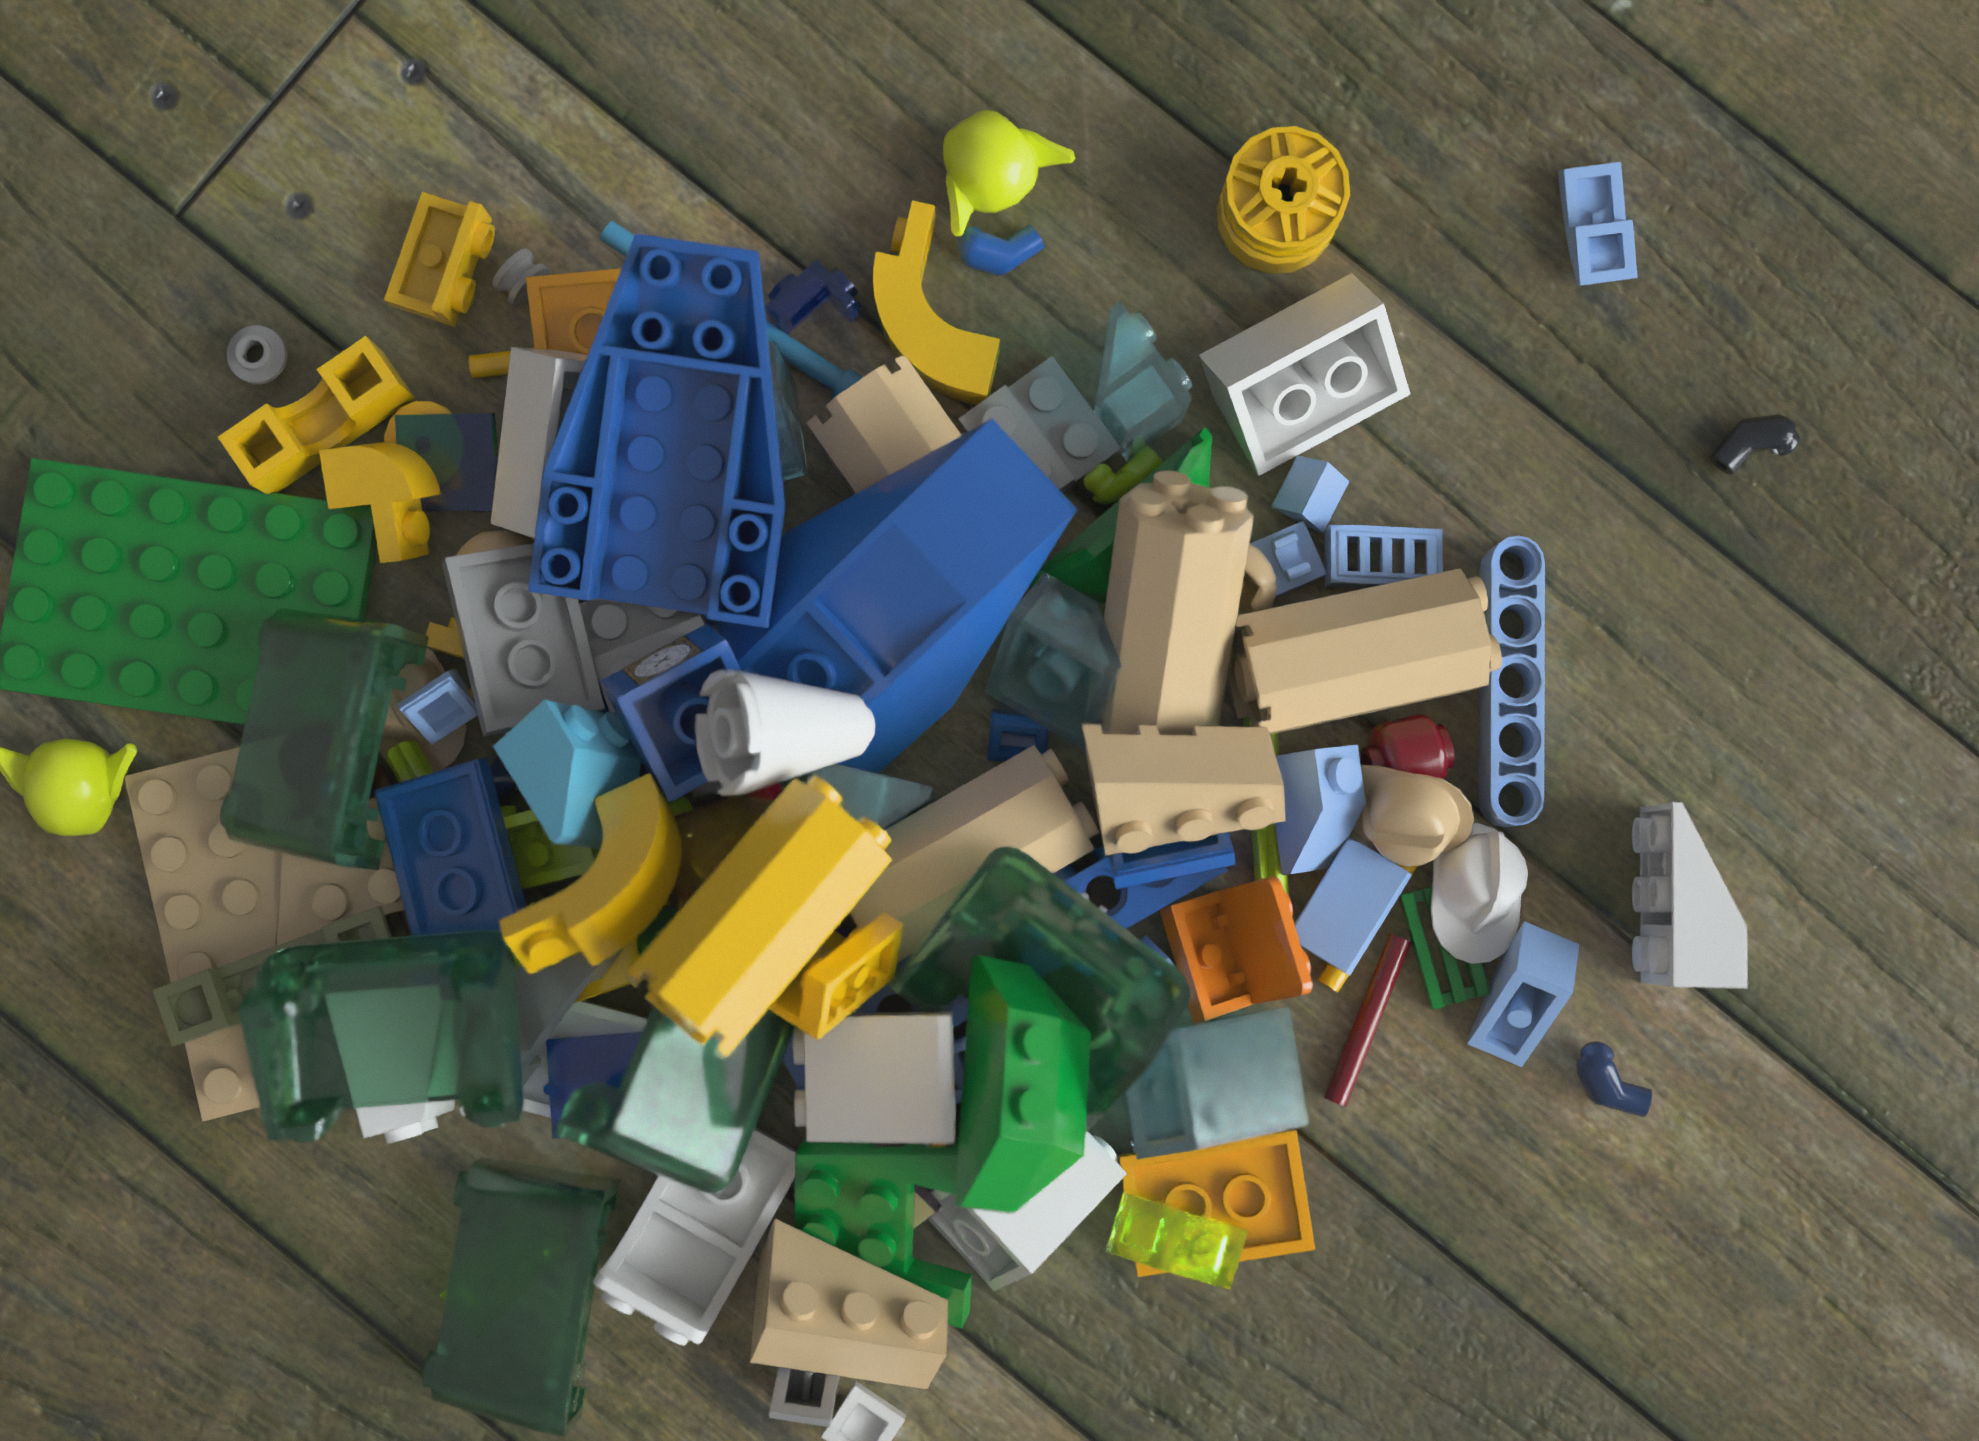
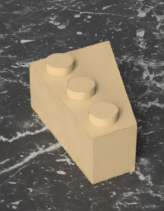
M1082 724L1093 801L1105 856L1122 852L1137 853L1148 847L1184 840L1199 841L1210 835L1241 829L1257 830L1269 824L1285 821L1284 784L1268 727L1194 726L1192 736L1159 735L1157 726L1138 725L1137 735L1103 734L1101 725Z
M775 1219L759 1255L750 1362L928 1389L947 1355L948 1300Z

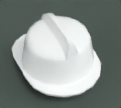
M1473 823L1470 836L1459 847L1446 853H1441L1433 860L1431 897L1433 931L1440 945L1454 958L1471 964L1490 962L1504 954L1517 933L1520 921L1521 894L1526 889L1528 870L1525 858L1519 848L1505 838L1503 832H1498L1494 828L1480 823Z

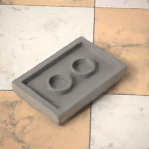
M534 543L446 557L442 563L483 737L509 732L544 699L567 705H578L582 708L603 712L605 709L578 599L528 592Z

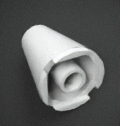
M721 670L711 673L703 684L700 696H710L707 714H696L695 725L697 751L703 773L708 782L719 781L723 788L717 792L722 796L742 795L859 756L866 750L875 732V721L872 711L866 707L863 700L857 695L737 670Z

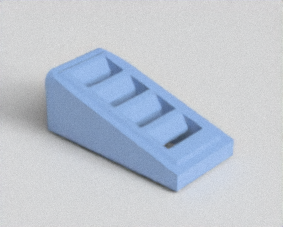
M1329 525L1324 531L1325 570L1327 572L1325 588H1370L1443 572L1442 529ZM1347 542H1358V571H1348ZM1370 543H1380V572H1370ZM1392 543H1402L1403 573H1392ZM1414 543H1426V574H1415Z

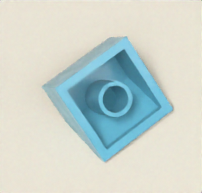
M544 699L493 746L552 843L601 849L603 828L594 798L638 779L640 774L641 761L629 742L630 738L625 732L618 716L611 712H599L585 709L578 705H567Z

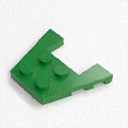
M804 1139L795 1154V1228L948 1300L947 1323L962 1329L970 1313L972 1274L918 1260L912 1256L915 1185L955 1195L959 1139H956L953 1147H931L930 1143H905L904 1147H876L875 1143L807 1142V1139Z

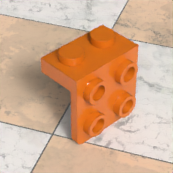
M1276 876L1217 890L1163 907L1159 910L1193 1023L1207 1021L1253 1004L1299 997L1312 991L1310 962L1307 954L1301 948L1292 918V903L1288 894L1283 889L1281 881Z

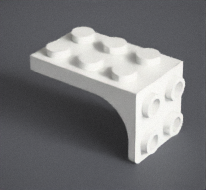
M703 1098L624 1237L594 1278L593 1283L603 1290L600 1295L601 1299L623 1313L633 1314L634 1310L637 1309L656 1320L654 1329L665 1338L677 1344L686 1345L688 1340L701 1343L716 1320L795 1179V1154L797 1150L712 1101Z

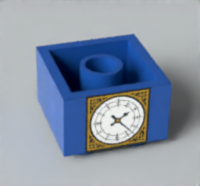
M707 624L600 680L647 774L650 773L663 796L669 802L708 782L699 759L695 730L696 714H707L710 696H700L703 684L711 673L721 670L741 671L726 639Z

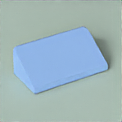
M1348 838L1294 924L1301 947L1350 976L1412 875L1362 843Z

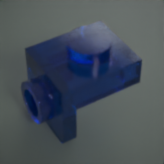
M816 260L798 277L791 273L780 280L770 291L768 298L771 301L765 306L769 320L774 326L786 334L793 331L827 299L851 323L859 315L857 303L853 299L859 292L847 276L837 267L828 272Z

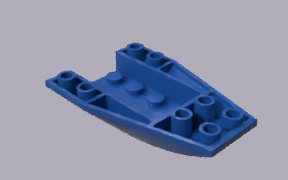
M635 233L543 470L528 592L587 601L600 598L707 615V619L768 628L784 521L785 497L759 252Z
M991 418L789 530L781 538L769 627L763 628L716 620L720 635L726 639L742 672L859 696L874 716V736L861 755L835 764L875 777L956 703L1077 509Z

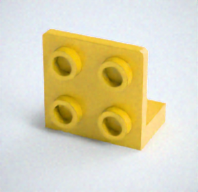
M884 912L866 927H859L853 930L847 938L833 930L768 1009L818 1041L894 979L904 924Z

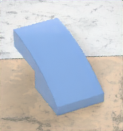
M1621 162L1558 170L1564 226L1577 286L1637 278L1633 219L1626 220Z

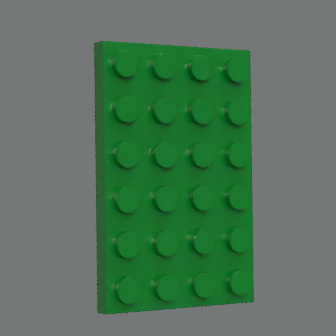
M31 458L0 634V690L295 732L315 721L330 722L347 729L377 548L371 507L360 505L328 509L327 500L279 493L267 495L258 490Z

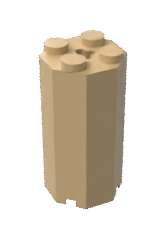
M905 355L895 359V373L891 374L886 365H883L831 400L826 405V408L832 417L824 424L821 423L816 415L806 423L808 431L853 494L961 435Z
M1160 471L1154 474L1153 483H1140L1120 498L1090 716L1096 725L1101 720L1103 721V734L1137 735L1138 725L1157 726L1159 735L1192 736L1194 726L1219 727L1253 522V515L1246 508L1247 494L1231 487H1216L1212 489L1191 483L1190 478L1185 474L1174 471Z
M1460 568L1238 615L1226 680L1232 708L1237 718L1249 716L1253 723L1249 727H1268L1269 734L1271 735L1472 691L1489 685V672L1500 670L1502 655L1497 639L1493 635H1489L1484 616L1488 606V598L1482 579L1478 576L1467 578Z
M1033 745L884 830L891 839V842L884 849L891 858V862L850 909L849 912L858 928L866 927L884 912L903 923L897 960L899 962L1094 850L1089 838L1098 834L1099 830L1082 801L1071 806L1061 786L1065 785L1069 778L1053 750L1050 749L1040 754L1036 746Z

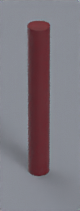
M1389 933L1324 1096L1325 1099L1345 1107L1347 1106L1411 945L1410 941Z

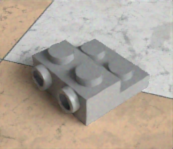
M1053 356L1011 386L1007 387L1004 385L958 419L959 429L964 434L992 418L1062 494L1083 480L1096 465L1105 464L1121 451L1119 444Z
M600 598L579 604L597 679L610 712L617 716L600 680L705 624L708 625L704 614Z

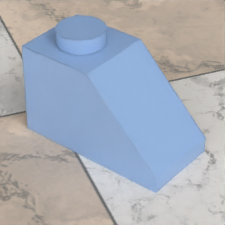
M1358 745L1314 749L1276 756L1284 784L1285 821L1275 823L1282 875L1329 868L1349 838L1366 805Z
M1524 921L1512 939L1509 948L1498 962L1488 987L1490 995H1486L1483 999L1470 1031L1467 1044L1522 1067L1573 994L1580 944Z

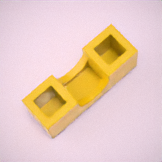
M364 336L320 366L317 371L321 375L322 380L306 396L292 404L279 408H274L266 403L218 436V439L251 486L267 495L280 492L321 464L319 450L347 446L397 412L401 407L416 399L385 353L367 336Z

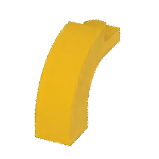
M912 200L908 218L898 217L894 228L891 251L898 252L899 256L877 251L875 253L873 288L880 325L895 356L899 358L905 355L927 387L949 398L978 405L990 396L1000 353V339L955 328L939 318L927 303L922 291V281L936 224L935 205Z
M650 773L594 798L603 828V841L595 862L577 882L556 895L499 920L504 940L529 975L580 951L584 953L592 966L598 964L634 940L657 916L674 887L681 864V837L673 811Z

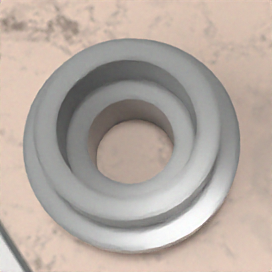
M259 325L248 326L238 331L230 340L227 348V361L232 372L243 381L251 384H265L277 378L283 371L287 362V349L282 338L270 328ZM254 345H262L264 348L263 357L255 363H249L247 360L248 350Z

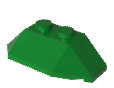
M1205 427L1202 428L1140 483H1153L1154 474L1157 472L1174 471L1187 475L1191 483L1209 488L1212 435ZM1120 500L1040 568L1027 589L1034 598L1106 603Z
M981 955L972 956L955 1207L1004 1214L1015 1213L1084 1156L1091 1032L1030 965Z

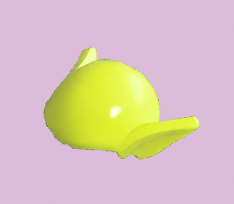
M978 111L961 121L948 131L943 142V160L947 171L946 187L950 202L952 234L954 236L963 235L974 210L983 213H997L1018 204L1033 189L1038 176V168L1072 163L1075 160L1073 150L1060 146L1035 132L1018 129L1006 117L995 111Z
M60 739L42 743L28 756L0 747V772L10 786L24 798L28 812L37 825L45 832L60 836L92 835L99 832L110 817L114 803L119 797L125 774L137 753L136 745L128 743L117 752L110 754L106 749L93 742Z

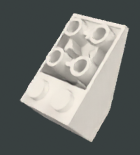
M1671 802L1640 807V818L1636 817L1632 826L1633 849L1635 853H1640V877H1635L1632 885L1633 908L1635 912H1640V936H1635L1633 940L1632 962L1634 970L1641 972V983L1670 987L1747 988V926L1683 803Z

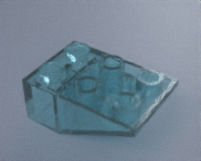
M1290 1007L1213 1018L1196 1023L1188 1022L1115 1034L1114 1036L1132 1150L1137 1159L1194 1151L1309 1125Z

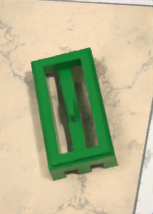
M1432 886L1400 894L1398 898L1429 1009L1434 1010L1452 1003L1467 1001V999L1490 995L1482 963L1471 964L1465 962L1471 985L1464 987L1456 958L1440 945L1435 935L1450 991L1440 992L1416 906L1417 902L1425 900L1432 923Z

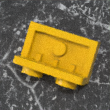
M421 192L384 301L389 306L455 327L460 312L466 313L472 304L476 289V282L472 279L478 259H485L494 240L495 227L491 225L492 218L482 204L469 201L468 205L465 206Z

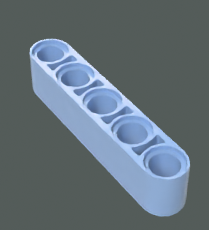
M1523 536L1508 537L1486 552L1480 565V578L1485 585L1488 598V606L1484 616L1489 635H1493L1500 646L1502 666L1500 670L1489 672V685L1479 688V806L1481 813L1487 821L1495 826L1504 828L1530 823L1538 817L1544 803L1545 561L1543 552L1538 544L1530 538ZM1502 553H1514L1521 559L1524 566L1521 580L1509 579L1503 574L1499 564ZM1503 610L1514 611L1523 620L1524 630L1520 639L1509 638L1501 630L1499 618ZM1503 668H1512L1519 672L1523 678V692L1518 698L1509 697L1500 688L1499 676ZM1506 725L1517 729L1523 737V749L1517 757L1507 755L1499 745V734ZM1506 784L1518 788L1523 796V807L1516 816H1509L1503 812L1499 805V793Z

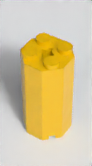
M813 776L806 784L794 778L626 975V979L635 988L645 978L650 984L648 988L651 990L645 998L695 1041L704 1045L712 1036L721 1042L714 1054L725 1060L891 862V858L884 851L891 842L890 837L870 819L862 816L857 822L838 806L842 798L837 791L817 776Z

